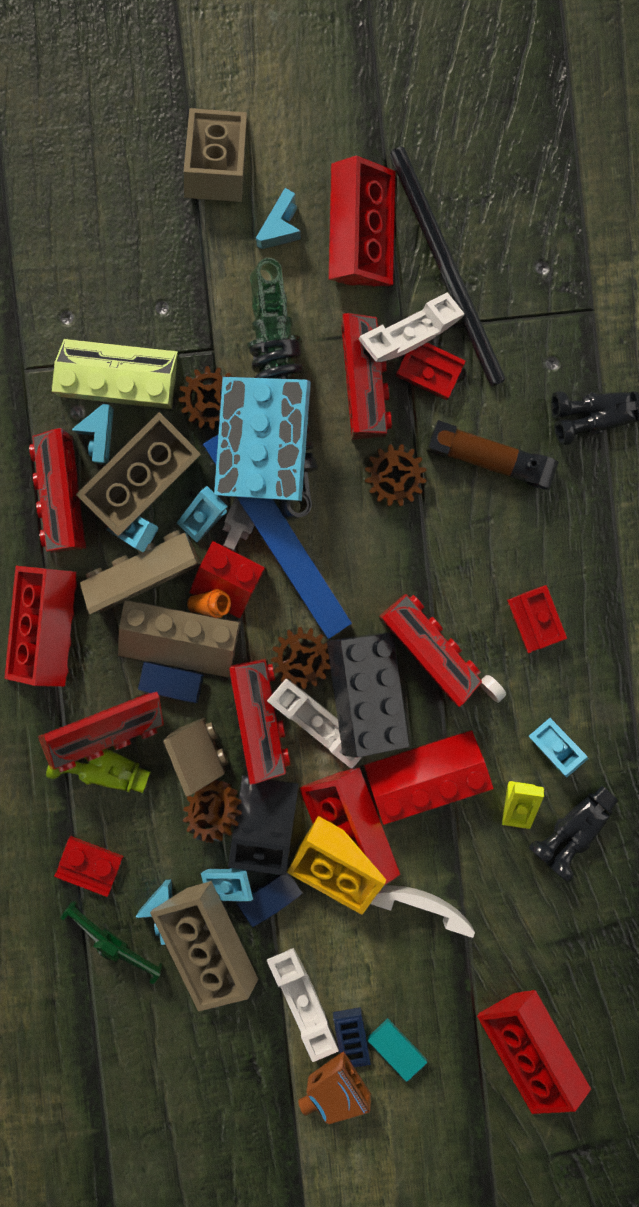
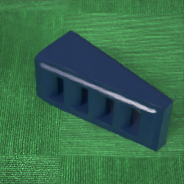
M361 1007L333 1012L339 1052H345L346 1055L363 1053V1058L350 1060L354 1068L371 1065ZM357 1023L358 1025L357 1027L346 1029L341 1028V1025ZM359 1033L360 1035L359 1037L343 1039V1035ZM361 1043L362 1046L345 1049V1045Z

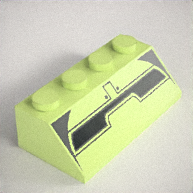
M64 339L55 360L52 392L59 397L172 409L178 352Z

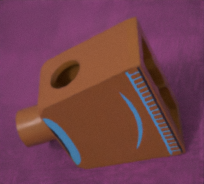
M341 1052L308 1077L307 1095L298 1100L300 1110L305 1116L318 1111L325 1123L332 1124L370 1112L371 1093L345 1052Z

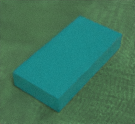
M388 1018L367 1037L368 1042L406 1082L427 1064V1059Z

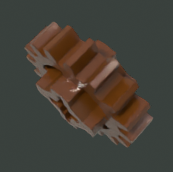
M206 366L204 374H201L196 369L194 370L196 376L194 379L186 376L185 379L189 385L188 387L180 386V391L185 394V397L179 398L180 404L187 405L181 410L184 415L192 414L189 418L191 424L199 420L200 429H204L206 424H209L211 430H215L216 423L220 422V415L215 417L205 416L208 412H218L220 414L223 376L221 368L218 367L215 373H211L209 366ZM227 373L224 377H232V376H231L230 373ZM207 380H215L213 384H202V382ZM193 391L197 394L198 402L195 404V408H193L192 406ZM201 391L211 396L215 393L214 396L219 406L210 401L206 404V399Z
M392 444L388 445L386 453L379 448L377 450L379 458L377 459L372 456L369 458L373 467L365 468V472L371 474V477L365 479V484L373 485L369 490V494L377 492L379 494L377 502L385 498L387 499L388 507L392 505L393 501H397L399 507H402L403 499L405 498L410 503L413 502L412 493L420 495L422 490L418 487V484H425L427 481L420 477V474L427 471L426 468H419L418 466L422 461V457L414 459L412 457L414 449L406 453L402 444L399 446L398 451L394 450ZM398 457L405 459L411 466L406 467L401 464ZM387 459L386 470L376 474L380 463ZM392 469H396L397 473L405 474L400 477L398 483H395L393 478L389 479L387 475L391 474ZM414 478L413 485L404 493V483L406 480ZM379 484H385L390 487L393 494L385 492Z
M298 627L297 634H293L290 629L287 630L288 638L285 639L279 636L278 640L282 645L280 647L273 646L272 648L273 651L278 653V656L271 658V662L278 663L279 665L274 669V673L282 672L284 674L281 682L285 679H290L295 685L297 682H300L302 689H306L307 682L309 681L314 686H317L316 678L319 676L325 680L326 675L323 670L331 669L330 664L326 663V660L329 659V654L325 651L328 648L327 643H321L324 635L321 633L314 637L313 628H310L308 633H303L302 627ZM299 639L311 640L316 645L312 647L304 646ZM290 644L292 649L291 656L283 661L284 649ZM301 650L303 654L314 651L307 658L306 665H303L301 662L290 664L297 657V651ZM321 655V664L314 671L312 666L314 658ZM293 668L301 670L305 677L295 676L288 670Z
M214 780L195 792L193 797L187 796L186 799L190 802V805L183 808V811L188 812V816L183 819L184 823L190 824L187 832L194 834L193 838L213 844L214 840L222 842L223 834L230 836L232 834L230 830L231 825L238 826L239 824L234 820L235 816L242 814V811L236 809V806L242 803L241 799L235 797L238 791L231 788L229 783Z

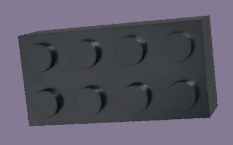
M393 632L374 633L327 641L342 754L358 758L409 747Z

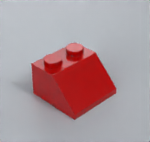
M212 541L189 593L198 595L219 589L227 593L230 598L231 606L228 613L241 618L266 568Z

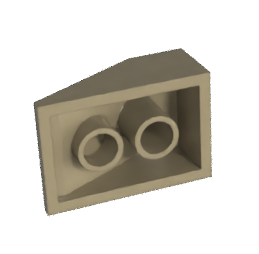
M189 109L183 171L184 198L242 202L247 112Z
M206 718L173 730L163 740L186 797L225 774V766L229 764L224 750H218L214 739L218 738L212 722L207 723Z

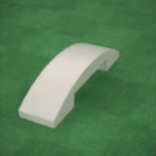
M447 292L427 302L423 310L388 328L381 325L361 335L359 341L376 362L387 361L404 355L432 340L459 321L465 313Z
M285 679L267 700L287 718L292 719L327 747L332 754L351 769L362 758L342 754L338 719L288 679Z
M383 886L371 902L372 905L390 911L394 900L444 916L443 923L447 930L472 938L475 934L470 922L456 908L443 899L422 890L404 886Z
M294 948L267 959L278 987H281L301 1031V1038L312 1062L338 1052L337 1043L322 1005Z

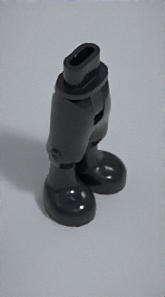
M563 391L554 392L551 399V413L554 419L579 413L589 414V416L583 419L555 422L554 430L558 442L561 445H569L579 432L587 431L592 434H601L604 430L638 422V392L603 394L591 392L584 396L581 401L569 400L567 394Z
M601 786L594 795L589 793L567 815L558 819L554 826V833L549 838L541 842L534 841L528 848L569 884L574 877V873L570 868L572 859L577 852L583 853L590 848L591 842L601 831L610 815L613 814L611 809L619 800ZM569 838L567 845L556 856H554V851L557 849V847L564 840Z

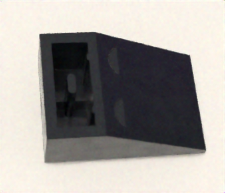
M242 775L239 799H241L242 803L237 806V810L242 811V814L235 818L239 824L234 826L229 868L286 876L299 783L268 779L250 785L249 777Z

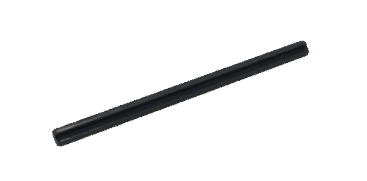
M402 146L395 148L390 152L392 163L450 295L465 313L461 320L486 377L492 387L497 386L505 381L504 373L407 152Z

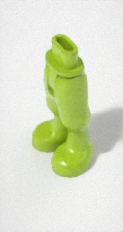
M104 749L103 756L91 760L89 763L75 761L76 767L61 773L58 768L52 770L48 765L46 777L56 779L61 774L71 773L79 775V779L86 785L96 784L130 792L132 789L143 793L151 771L139 768V763Z

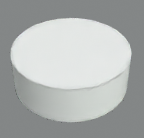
M486 675L481 679V688L494 701L499 703L506 696L503 687L493 677Z

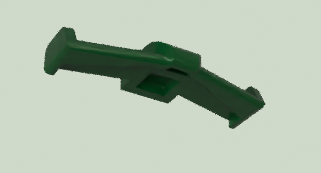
M73 901L69 904L60 919L64 921L67 915H69L95 941L93 947L97 949V952L103 958L113 960L114 962L121 959L152 974L149 983L154 984L162 972L163 964L160 963L159 966H156L126 948L127 943L105 928L102 931L74 907L76 902Z

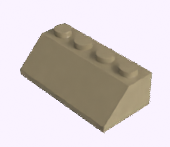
M159 412L76 495L119 536L201 454Z
M179 530L163 537L165 542L154 546L153 543H150L144 552L137 550L139 555L130 559L127 555L112 561L113 567L105 571L102 568H98L87 573V579L80 582L89 614L102 613L123 603L124 600L138 596L200 566L202 562L187 533L180 534Z
M124 600L119 625L118 656L230 678L229 667L233 665L241 622L133 600Z
M212 881L188 887L152 909L150 914L198 1011L249 998L258 981V977Z

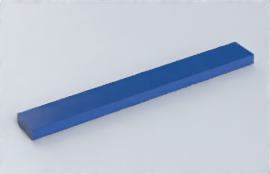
M218 435L203 444L215 465L217 463ZM236 497L326 638H331L352 624L273 499Z

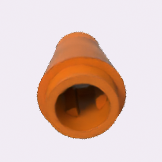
M215 589L191 596L188 599L187 606L192 613L221 618L229 612L231 601L227 593Z

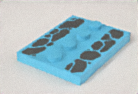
M223 377L214 495L302 501L311 385L309 380Z

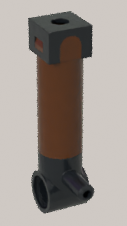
M439 420L434 426L426 450L443 457L449 456L521 480L525 484L544 490H550L559 464L553 458L540 454H531L459 430L457 426Z

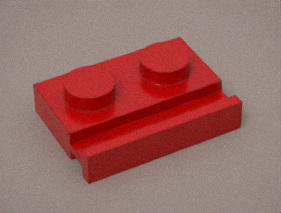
M425 343L405 354L396 377L448 400L466 361L434 345Z
M547 585L506 600L527 653L567 639Z
M70 836L54 877L108 897L124 856Z

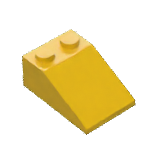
M319 816L297 849L286 872L363 915L386 882L384 876L343 829Z

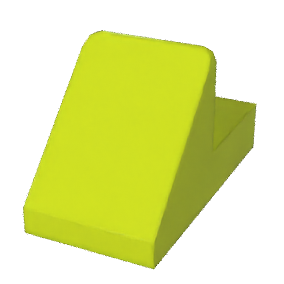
M510 781L507 786L502 825L531 829L544 798V787Z

